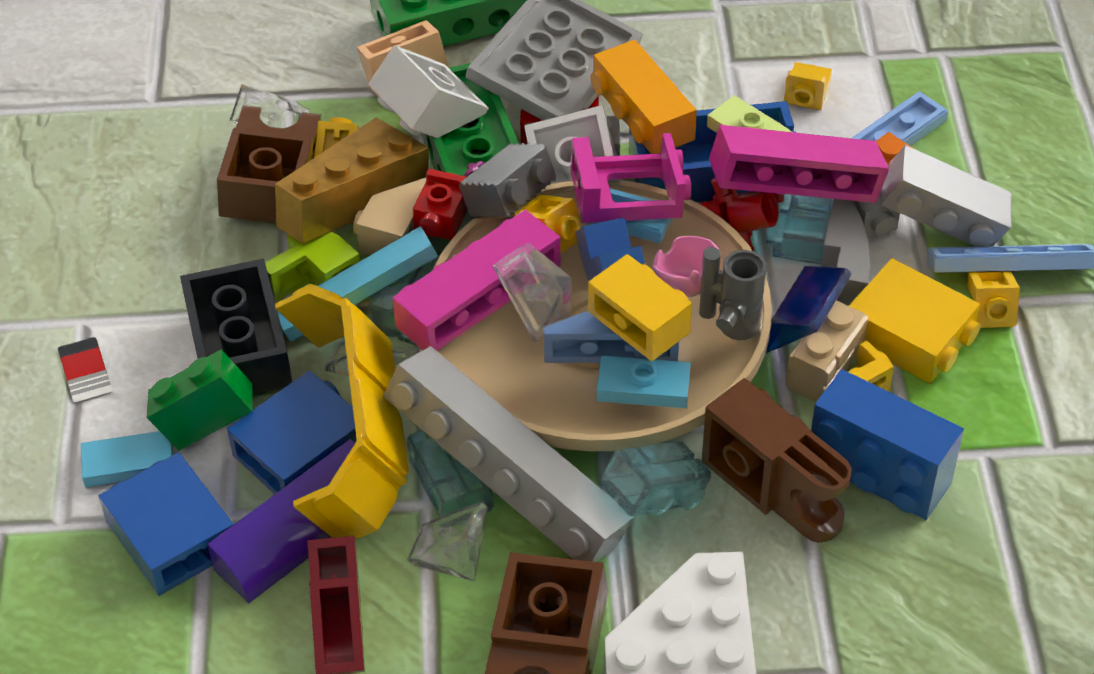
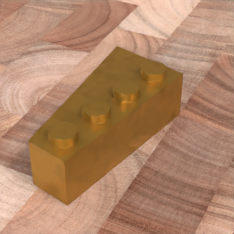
M377 117L275 184L276 227L303 244L354 222L356 214L359 210L365 209L372 195L426 178V173L429 169V147Z

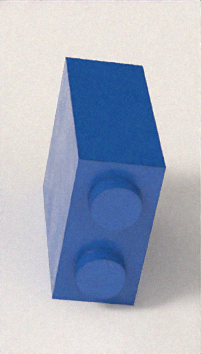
M310 370L227 428L232 456L274 494L349 439L355 443L357 441L353 406L340 396L337 388L330 381L325 380L323 382Z
M179 452L165 460L154 463L145 471L124 482L113 485L109 490L98 495L106 523L158 596L212 567L208 543L234 525Z

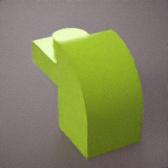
M333 232L326 233L303 244L287 235L288 250L274 256L265 265L276 303L308 283L316 286L324 283L360 262L359 253L342 237Z

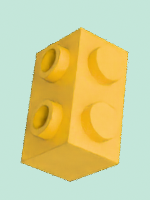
M628 254L588 282V312L651 362L691 333L692 302L689 301L682 291L673 289L660 279L649 266L640 264Z

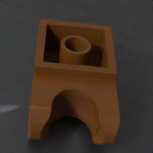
M242 106L236 128L232 130L217 177L218 212L220 217L276 223L275 184L314 159L318 121H321V114L303 112L297 123L292 126L275 128L266 125L260 119L261 107Z
M746 378L740 380L705 407L702 448L703 464L763 514L767 515L773 510L805 538L813 542L820 543L832 540L842 531L844 508L835 497L839 496L849 487L851 479V466L842 455L811 432L802 419L788 413L774 402L767 391L761 388L758 389Z
M510 552L492 628V643L485 674H593L609 592L604 563Z

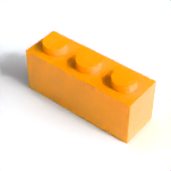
M635 39L593 55V73H591L590 79L594 91L607 100L611 105L614 115L627 124L631 129L634 139L638 143H642L651 154L661 153L662 136L664 133H671L675 148L695 140L696 108Z

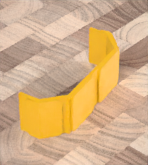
M309 284L293 292L292 296L276 303L275 308L318 348L341 337H345L357 441L330 484L294 500L293 505L332 538L345 536L361 538L380 528L397 500L398 490L402 485L407 484L406 474L409 473L402 417L397 408L383 397L396 370L393 347L390 339L346 297L342 298L334 292Z

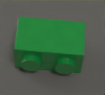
M222 349L208 357H201L195 360L185 370L170 378L160 379L152 388L148 389L146 418L178 451L252 412V383Z

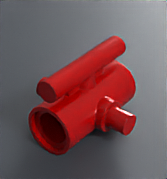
M715 177L711 180L716 193L713 196V200L698 204L706 207L727 222L754 251L755 249L750 239L753 231L776 226L779 218L777 203L784 201V194L757 191L738 194L736 189L719 188Z

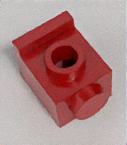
M428 169L426 182L412 209L414 230L421 226L428 236L453 239L458 233L468 211L459 188L460 182L467 178L466 176Z

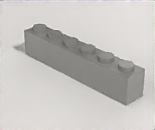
M430 346L398 364L383 397L566 554L575 560L598 562L617 547L634 516L433 347Z

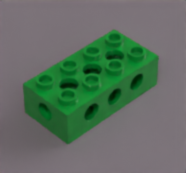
M370 0L371 13L382 37L427 20L439 31L444 47L498 33L527 0Z
M471 63L449 67V69L489 108L485 115L467 123L470 124L467 128L459 127L439 138L421 133L424 144L429 147V157L434 170L464 176L470 163H477L479 161L486 163L510 143L513 145L519 144L500 96L465 78L467 68ZM474 150H480V152L477 155H473L470 153Z

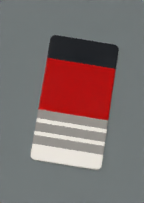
M96 337L58 347L73 402L83 401L112 392Z

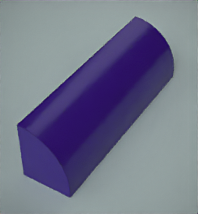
M351 439L208 543L214 571L248 604L309 558L307 540L332 538L294 507L293 501L330 484L355 445V442Z

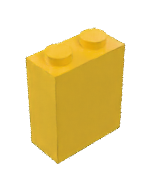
M893 258L890 259L849 305L869 317L865 341H868L876 350L886 354L892 364L929 384L933 382L941 371L947 373L952 368L958 357L959 349L964 344L970 346L977 337L981 324L977 322L980 303Z

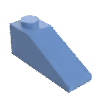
M588 311L544 327L545 363H600L601 355L648 359ZM679 342L655 360L678 361Z

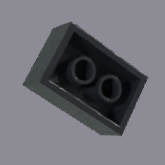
M264 258L180 276L197 359L208 357L222 349L252 383V394L284 388L293 382L288 352L278 312L275 308V300Z

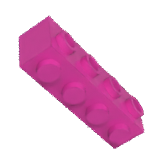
M719 125L709 157L719 188L872 203L877 202L889 171V167L876 141Z
M525 209L512 219L502 222L498 228L480 240L470 243L465 250L447 262L437 265L432 272L414 284L404 287L397 295L392 297L395 326L422 350L431 346L438 351L561 266L560 236Z

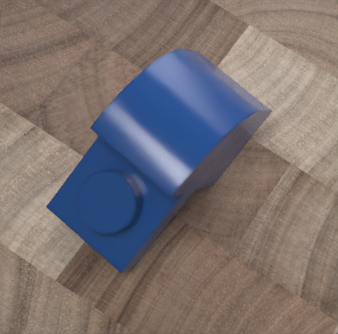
M624 217L582 226L575 232L588 281L626 254L630 255L640 264L645 263L641 246L631 248Z

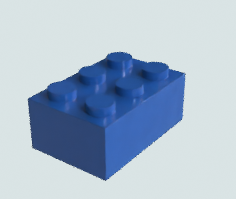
M841 369L814 404L811 432L849 462L851 466L850 482L854 483L859 489L865 492H872L895 504L900 510L913 513L927 520L952 484L964 428Z

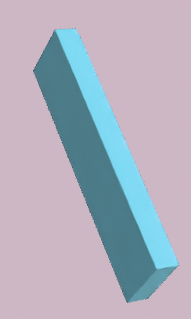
M420 226L318 285V287L334 292L342 298L346 297L351 303L356 305L432 261L438 255ZM278 312L280 324L290 342L303 336L292 323Z

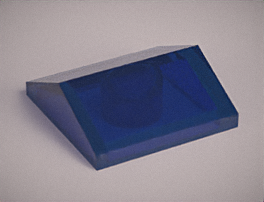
M804 266L771 319L770 337L766 353L817 332L852 273L847 268Z

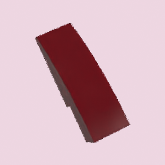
M355 536L307 540L316 674L365 672L360 582Z

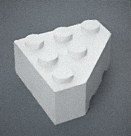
M743 552L695 553L605 637L604 673L756 674Z

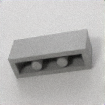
M906 145L888 164L889 171L882 187V206L976 247L994 246L1011 228V192Z

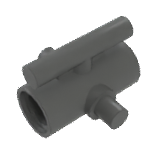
M708 247L703 251L699 315L704 319L714 318L718 303L720 304V314L716 320V326L723 334L735 340L752 338L759 332L761 326L765 276L768 266L758 253L750 250H737L725 258L723 271H721L720 250L716 247Z

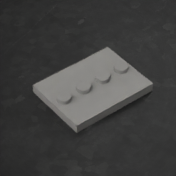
M527 0L468 66L465 78L541 120H548L588 109L598 96L592 87L590 75L593 73V55L634 39L640 44L643 33L581 0Z

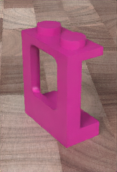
M664 133L662 136L661 154L593 157L589 137L572 138L570 173L581 222H605L623 217L625 221L682 218L684 200H690L691 182L689 175H683V153L681 149H675L671 133ZM657 177L664 181L669 199L616 203L612 200L608 181L612 179Z

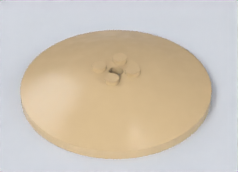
M572 181L546 185V189H541V193H536V197L542 194L572 198L579 213L574 189L565 191L574 188ZM630 181L608 182L610 189L655 201L669 200L667 191L662 188ZM691 199L684 200L682 218H673L661 244L629 235L631 248L641 246L645 261L642 265H647L651 269L654 266L653 263L657 251L662 250L663 254L668 253L672 247L673 240L681 236H698L711 240L721 252V271H723L725 258L730 253L737 250L752 251L747 242L727 222ZM512 215L511 218L475 217L445 247L434 268L465 250L470 243L480 240L498 228L505 220L512 219ZM578 242L561 253V266L437 351L549 446L580 451L636 449L665 442L704 425L705 407L743 378H746L749 382L752 381L765 356L770 337L772 314L770 289L765 276L761 326L759 332L747 340L731 339L724 335L716 326V320L720 314V304L717 303V312L714 318L704 319L699 315L700 294L694 297H687L692 302L691 333L679 341L678 361L691 362L687 409L598 402L597 384L600 363H545L544 327L588 311L589 281L583 266Z

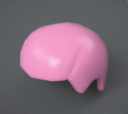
M677 237L673 240L672 247L668 253L663 254L662 250L657 251L652 270L673 289L682 291L687 297H694L700 294L703 251L708 247L719 248L711 240L702 237Z

